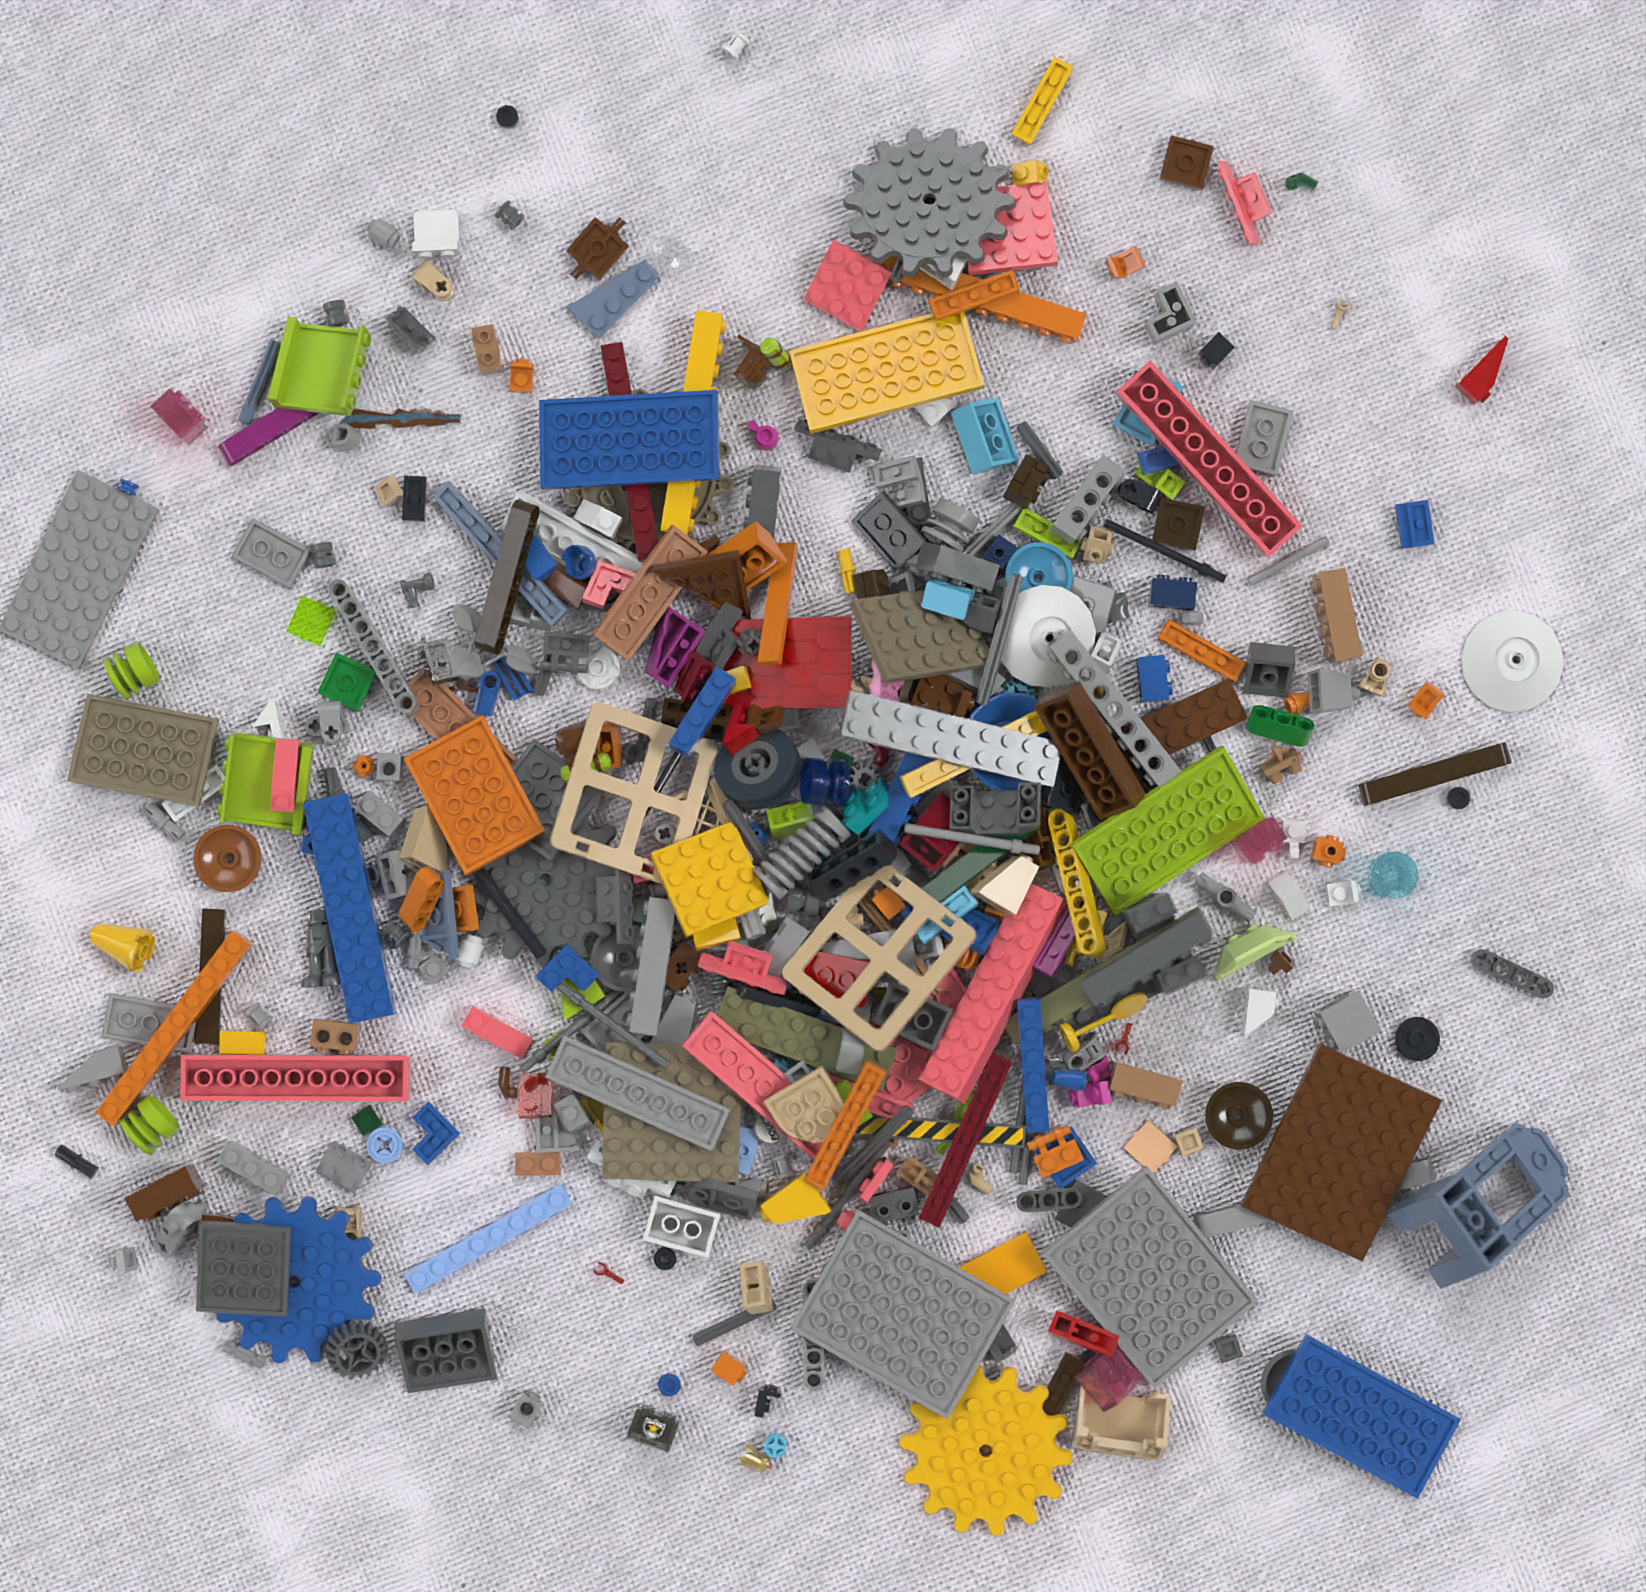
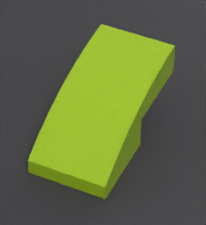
M1139 466L1134 473L1143 482L1160 490L1163 493L1162 495L1171 500L1174 499L1185 484L1184 480L1169 469L1143 475Z

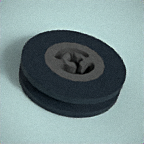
M780 729L765 734L759 733V737L735 754H730L723 744L717 754L714 765L715 779L728 800L733 799L738 807L747 810L766 809L783 801L796 787L802 771L801 756L790 737ZM764 758L771 759L770 766L767 764ZM746 770L749 771L752 777L745 776Z

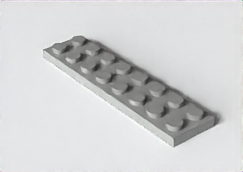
M565 1035L546 1074L548 1079L710 1151L713 1150L731 1110Z

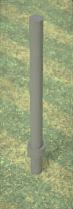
M907 823L904 829L905 833L1011 850V853L1017 854L1025 852L1038 855L1040 849L1038 845L1022 843V840L1016 839L1008 841Z

